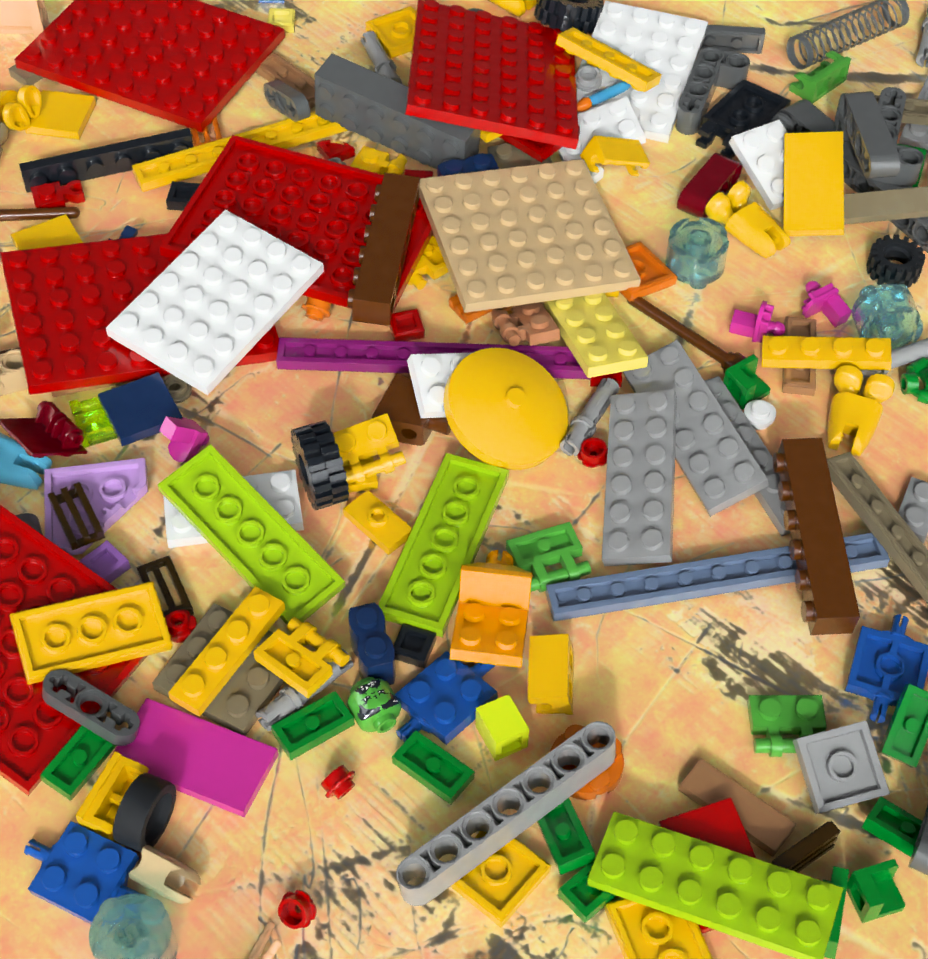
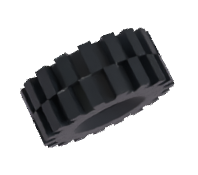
M537 0L534 16L542 24L550 25V28L553 29L558 28L562 32L574 27L585 34H592L602 13L604 3L603 0Z
M323 420L292 429L291 442L293 444V453L296 457V465L300 472L299 475L303 482L304 490L307 492L308 500L311 502L313 509L319 510L348 501L349 487L346 481V471L343 468V460L340 457L337 443H335V437L330 430L329 424Z

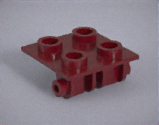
M41 402L37 407L38 413L36 418L0 419V425L8 432V435L14 438L25 449V452L32 457L43 458L44 456L55 455L69 457L76 454H87L88 452L81 445L84 441L83 431L63 412H60L53 402Z

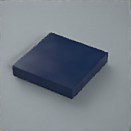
M159 372L98 394L99 402L121 446L160 433L159 430L166 416L178 419L183 418Z

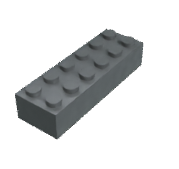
M333 53L314 74L315 115L320 116L324 120L336 122L349 131H353L373 142L382 144L397 153L404 154L435 169L445 161L452 159L466 160L479 153L481 130L405 115L408 87Z

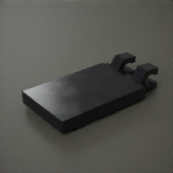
M742 80L703 116L701 127L698 130V134L702 136L696 140V145L706 149L713 143L715 137L718 136L724 139L722 145L726 146L720 154L732 159L736 154L729 144L731 137L771 123L772 118L781 109L790 106L791 100L747 80Z

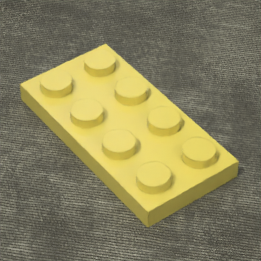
M605 293L544 302V307L559 327L561 337L587 378L647 367V354Z

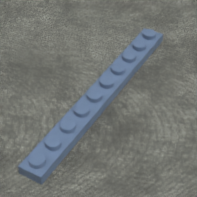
M872 533L843 537L851 573L888 566L890 561L888 553ZM789 546L549 584L546 585L545 593L554 622L795 582V573L798 569L796 560H791Z

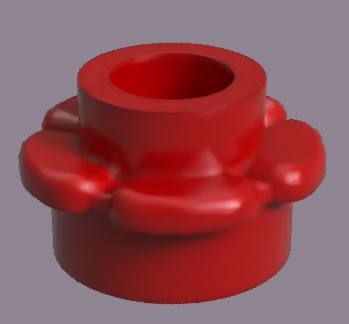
M588 438L582 442L577 458L582 460V464L589 468L603 466L607 463V445L599 438Z
M185 609L173 611L164 617L166 624L169 626L168 631L171 641L176 643H183L197 626L196 617L190 615V612Z
M341 765L330 773L321 783V786L327 792L326 798L335 795L339 800L355 786V783L352 781L355 772H349L344 765Z
M302 890L288 891L284 894L282 902L278 907L280 920L291 929L308 927L311 924V920L315 919L317 913L313 900L309 894Z

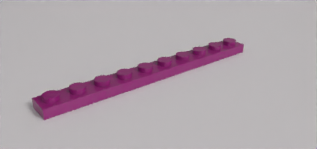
M280 337L276 360L277 369L410 373L407 359L411 354L473 353L486 348H505L532 358L543 366L553 378L590 379L587 378L570 349L562 346H511L500 344Z

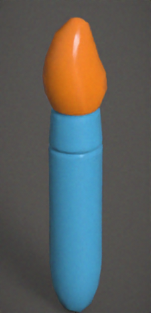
M622 81L589 97H584L577 103V112L587 111L592 106L627 91L631 85Z

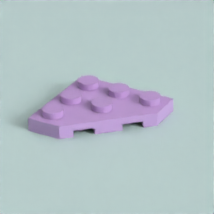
M145 458L44 469L45 537L70 555L83 554L93 543L72 551L47 494L54 492L56 496L61 494L60 489L67 487L69 491L74 489L73 484L80 482L105 533L148 492ZM78 497L74 498L73 501L89 535L95 533ZM66 502L61 503L60 506L76 540L82 538Z

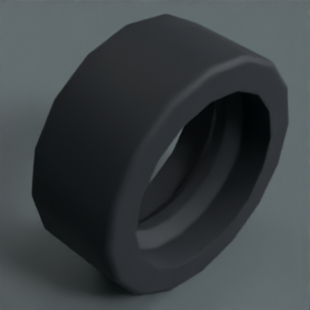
M149 773L139 775L125 792L118 807L113 826L114 840L141 852L145 845L154 847L171 818L176 800V787L171 782Z

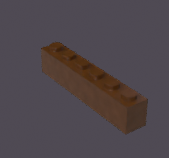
M384 173L382 185H376L375 202H377V205H371L369 222H372V224L366 225L364 233V243L367 244L366 246L361 245L359 252V264H361V267H355L353 285L356 287L355 289H350L348 294L347 307L352 308V321L390 326L418 207L420 177Z
M782 439L778 453L773 454V469L780 476L778 495L779 500L784 501L786 507L784 511V527L786 531L790 530L792 538L789 544L791 560H796L798 569L795 573L796 589L802 591L804 600L801 604L803 622H808L810 635L852 634L859 621L860 613L823 439Z

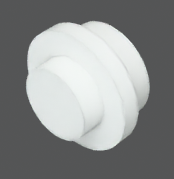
M752 400L748 402L743 412L756 430L768 428L776 418L775 407L765 400Z

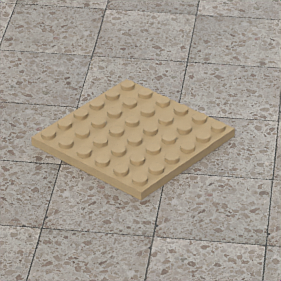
M583 159L420 178L419 197L464 313L623 291L630 287L640 286L641 278Z

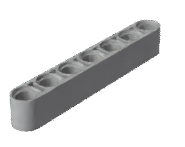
M601 721L586 725L406 857L396 870V878L404 901L413 906H423L429 903L608 769L616 758V736L612 726ZM596 743H602L606 745L603 748L592 747V745ZM566 765H575L577 768L573 770H565L562 767ZM540 786L547 788L544 792L537 793L532 791ZM506 809L517 810L513 815L502 814ZM477 831H483L487 833L482 838L471 837V835ZM446 854L456 855L453 860L448 862L439 860ZM415 877H421L425 879L421 884L412 886L407 884L411 879Z

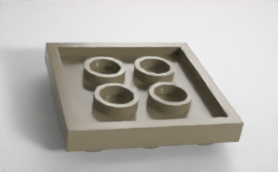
M214 603L152 682L154 690L169 697L168 692L233 612ZM268 631L253 651L270 637L273 632ZM253 651L202 713L203 716L244 736L247 735L257 721L256 712L270 703L285 682L254 659Z

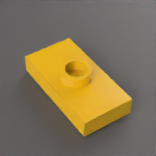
M369 490L343 508V515L388 555L403 545L411 533L412 528Z

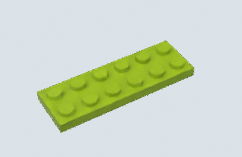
M211 444L157 484L159 491L252 589L256 586L284 602L285 610L280 615V618L287 625L294 617L304 622L346 587L345 581Z
M445 454L378 604L386 621L403 625V623L435 632L437 636L443 637L459 599L461 566L474 563L508 481L509 470L457 455Z
M615 811L612 814L588 876V886L797 959L824 958L843 892L842 887Z

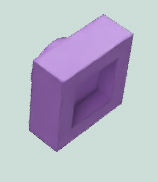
M108 540L80 559L82 564L109 583L131 568L129 560Z

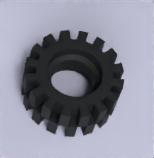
M894 234L893 239L889 235H885L883 240L878 238L870 250L866 265L867 273H871L870 278L873 281L878 278V285L888 284V289H892L893 285H896L897 290L903 289V285L909 288L912 286V283L916 284L925 262L922 246L917 248L918 242L914 240L910 243L909 237L904 236L902 240L896 234ZM889 260H896L903 264H895Z

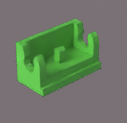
M835 51L827 52L825 55L834 62L823 61L818 68L809 74L803 72L796 73L794 77L799 79V81L792 82L789 90L813 104L846 81L851 58L843 57Z

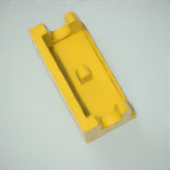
M594 135L580 154L581 159L585 160L589 170L597 173L599 169L595 163H601L602 165L613 164L616 166L624 165L632 176L639 175L635 165L640 166L642 169H647L650 165L639 140Z
M569 633L529 636L527 696L529 704H538L536 705V713L539 714L565 713L566 715H573L574 651Z
M114 751L75 815L78 824L121 845L114 840L113 836L114 820L118 807L132 782L139 775L147 773L149 768Z

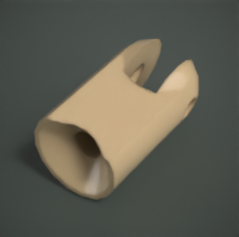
M145 845L141 850V861L136 868L129 872V878L176 903L182 904L192 901L191 897L177 889L184 884L186 878L201 885V879L197 871L150 845Z

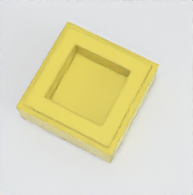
M270 8L267 23L284 28L285 33H294L295 9Z

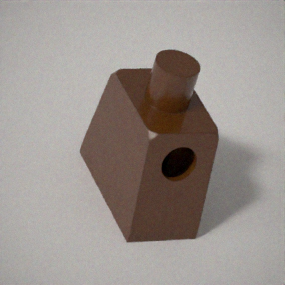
M398 373L372 415V418L387 413L400 443L422 446L426 443L432 431L449 435L451 432L446 417L420 418L412 380Z

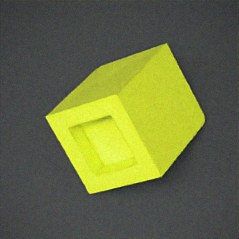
M510 695L502 696L476 708V728L495 761L528 747L529 727Z

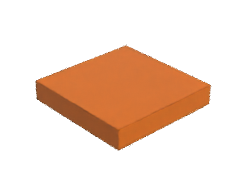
M641 241L626 246L629 256L641 278L639 287H630L619 291L629 302L637 297H644L676 284L677 276Z

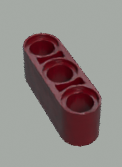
M714 153L682 190L677 202V209L705 220L708 217L705 214V208L709 200L719 192H723L725 195L728 194L740 177L743 167L742 163L719 153Z

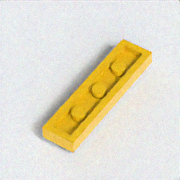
M572 27L558 34L556 45L564 48L568 54L577 55L586 60L589 65L599 67L608 72L611 77L627 82L633 89L646 92L659 85L662 74Z
M763 336L762 367L838 369L841 366L849 365L859 370H891V338Z
M255 586L168 692L170 700L200 717L284 612V602Z

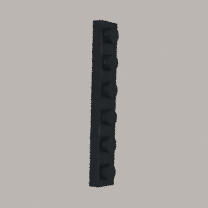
M186 128L20 163L19 166L26 192L29 193L32 192L31 187L59 181L61 186L74 180L84 181L131 171L132 165L192 148L193 141L190 129Z

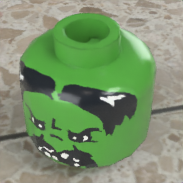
M367 677L358 681L350 690L347 706L361 730L384 733L395 726L396 719L400 715L401 704L387 681Z

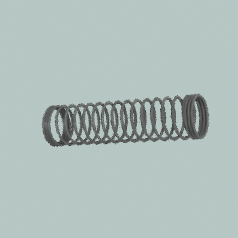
M876 0L843 14V16L790 37L786 46L790 62L797 69L802 70L823 61V59H828L827 56L825 57L827 51L821 39V32L826 37L830 51H835L839 54L843 50H849V48L867 42L869 39H874L876 36H881L888 33V31L906 25L910 16L906 0H893L899 6L902 14L900 24L897 23L896 11L889 3V0ZM888 5L892 8L896 21L891 18ZM880 6L882 7L884 19L889 24L888 28L885 27L884 19L882 17V14L879 12ZM873 9L877 11V16L882 26V31L878 29L876 18L873 15ZM867 12L871 15L872 24L876 29V33H873L871 30L870 22L866 17ZM860 14L864 17L865 25L870 32L869 36L865 34L863 24L860 21ZM854 18H856L858 21L859 29L863 34V39H861L858 36L857 28L853 23ZM847 20L851 23L853 33L856 36V42L852 40L850 30L847 27ZM841 23L845 26L846 34L850 40L849 45L845 42V37L840 29ZM834 26L839 31L843 48L838 44V39L834 33ZM828 29L831 31L833 40L837 45L836 50L832 48L831 41L827 35ZM814 35L819 39L820 46L823 49V56L818 52L814 42ZM808 38L813 43L814 50L817 54L816 59L814 58L813 49L810 42L808 41ZM796 39L799 40L800 54L806 61V65H802L796 57L794 50ZM801 42L806 49L807 60L802 53Z

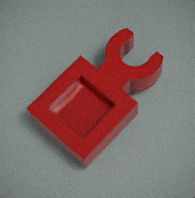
M80 180L71 181L66 186H60V182L57 181L31 187L36 208L66 207L65 203L68 202L79 204L86 201Z

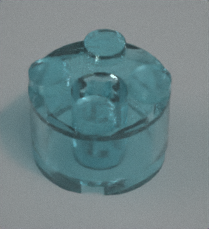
M699 217V221L689 222V218L682 219L671 228L665 263L677 276V280L690 284L694 289H703L707 284L716 281L722 276L729 248L726 229L718 222Z
M904 284L866 286L860 291L859 297L853 305L852 318L859 338H891L892 350L902 347L910 341L915 343L922 334L923 322L911 292Z
M127 894L117 898H109L100 905L99 911L90 926L89 945L95 959H176L177 938L168 912L161 901L150 896Z

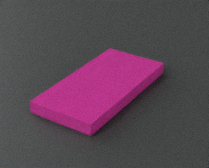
M146 698L137 712L140 724L136 739L128 745L117 746L114 751L149 768L147 773L171 782L177 791L245 818L279 755L278 749Z

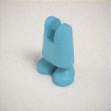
M0 433V483L38 490L42 479L37 473L44 474V469H50L53 463L52 460L47 456L35 458L28 455L15 439Z

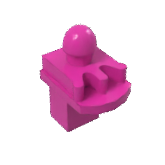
M809 281L806 284V292L810 298L804 300L805 305L801 307L804 317L808 318L822 311L834 327L847 322L852 310L838 295L839 290L832 283L820 288L821 285L818 282Z
M763 300L758 315L735 309L729 332L752 338V342L762 343L763 336H767V333H771L773 336L783 335L785 325L779 321H771L774 306L767 304V301Z
M166 416L159 430L170 440L168 449L172 458L182 463L189 461V459L197 455L200 447L205 446L210 439L208 433L194 420L184 417L178 419Z

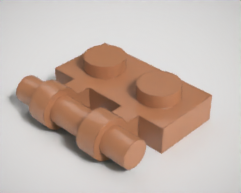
M542 302L512 307L511 314H508L507 311L501 308L492 310V322L495 328L500 330L499 333L504 342L509 343L511 346H517L520 341L527 340L530 346L560 340V329Z

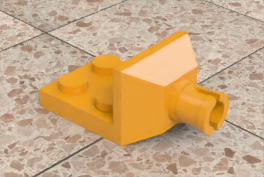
M493 550L487 555L486 563L478 562L461 566L459 603L450 648V660L522 668L532 573L513 566V557L505 550L502 552L501 561L497 560L499 550Z

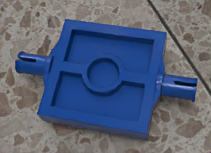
M900 614L894 615L891 631H879L865 626L861 627L845 688L846 692L874 701L870 719L875 722L880 710L877 723L886 721L888 705L897 706L905 684H911L924 690L926 681L928 645L916 642L905 635L909 619L903 616L899 626Z
M445 651L395 693L401 707L411 718L400 729L396 730L398 737L405 742L415 730L418 732L423 730L434 734L447 745L475 720L477 707L498 699L497 691L482 679L495 665L476 663L469 667L460 661L450 660V653Z
M73 821L69 823L58 842L52 848L37 842L35 839H31L28 842L30 846L26 845L24 853L26 855H30L42 862L41 869L28 887L30 893L95 927H98L106 912L117 901H121L135 910H139L141 908L140 903H144V894L127 887L129 872L133 870L139 860L137 853Z

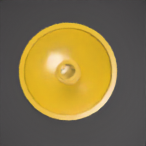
M486 348L475 351L466 356L456 366L445 385L444 410L452 432L471 454L489 465L507 470H524L535 467L546 461L560 447V442L566 435L568 409L559 385L543 366L520 352L505 348Z

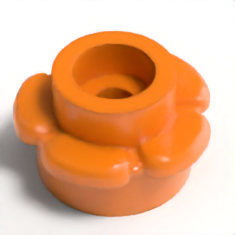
M308 297L306 304H302V309L306 311L305 316L310 319L323 321L324 317L328 318L331 316L329 312L331 304L329 302Z

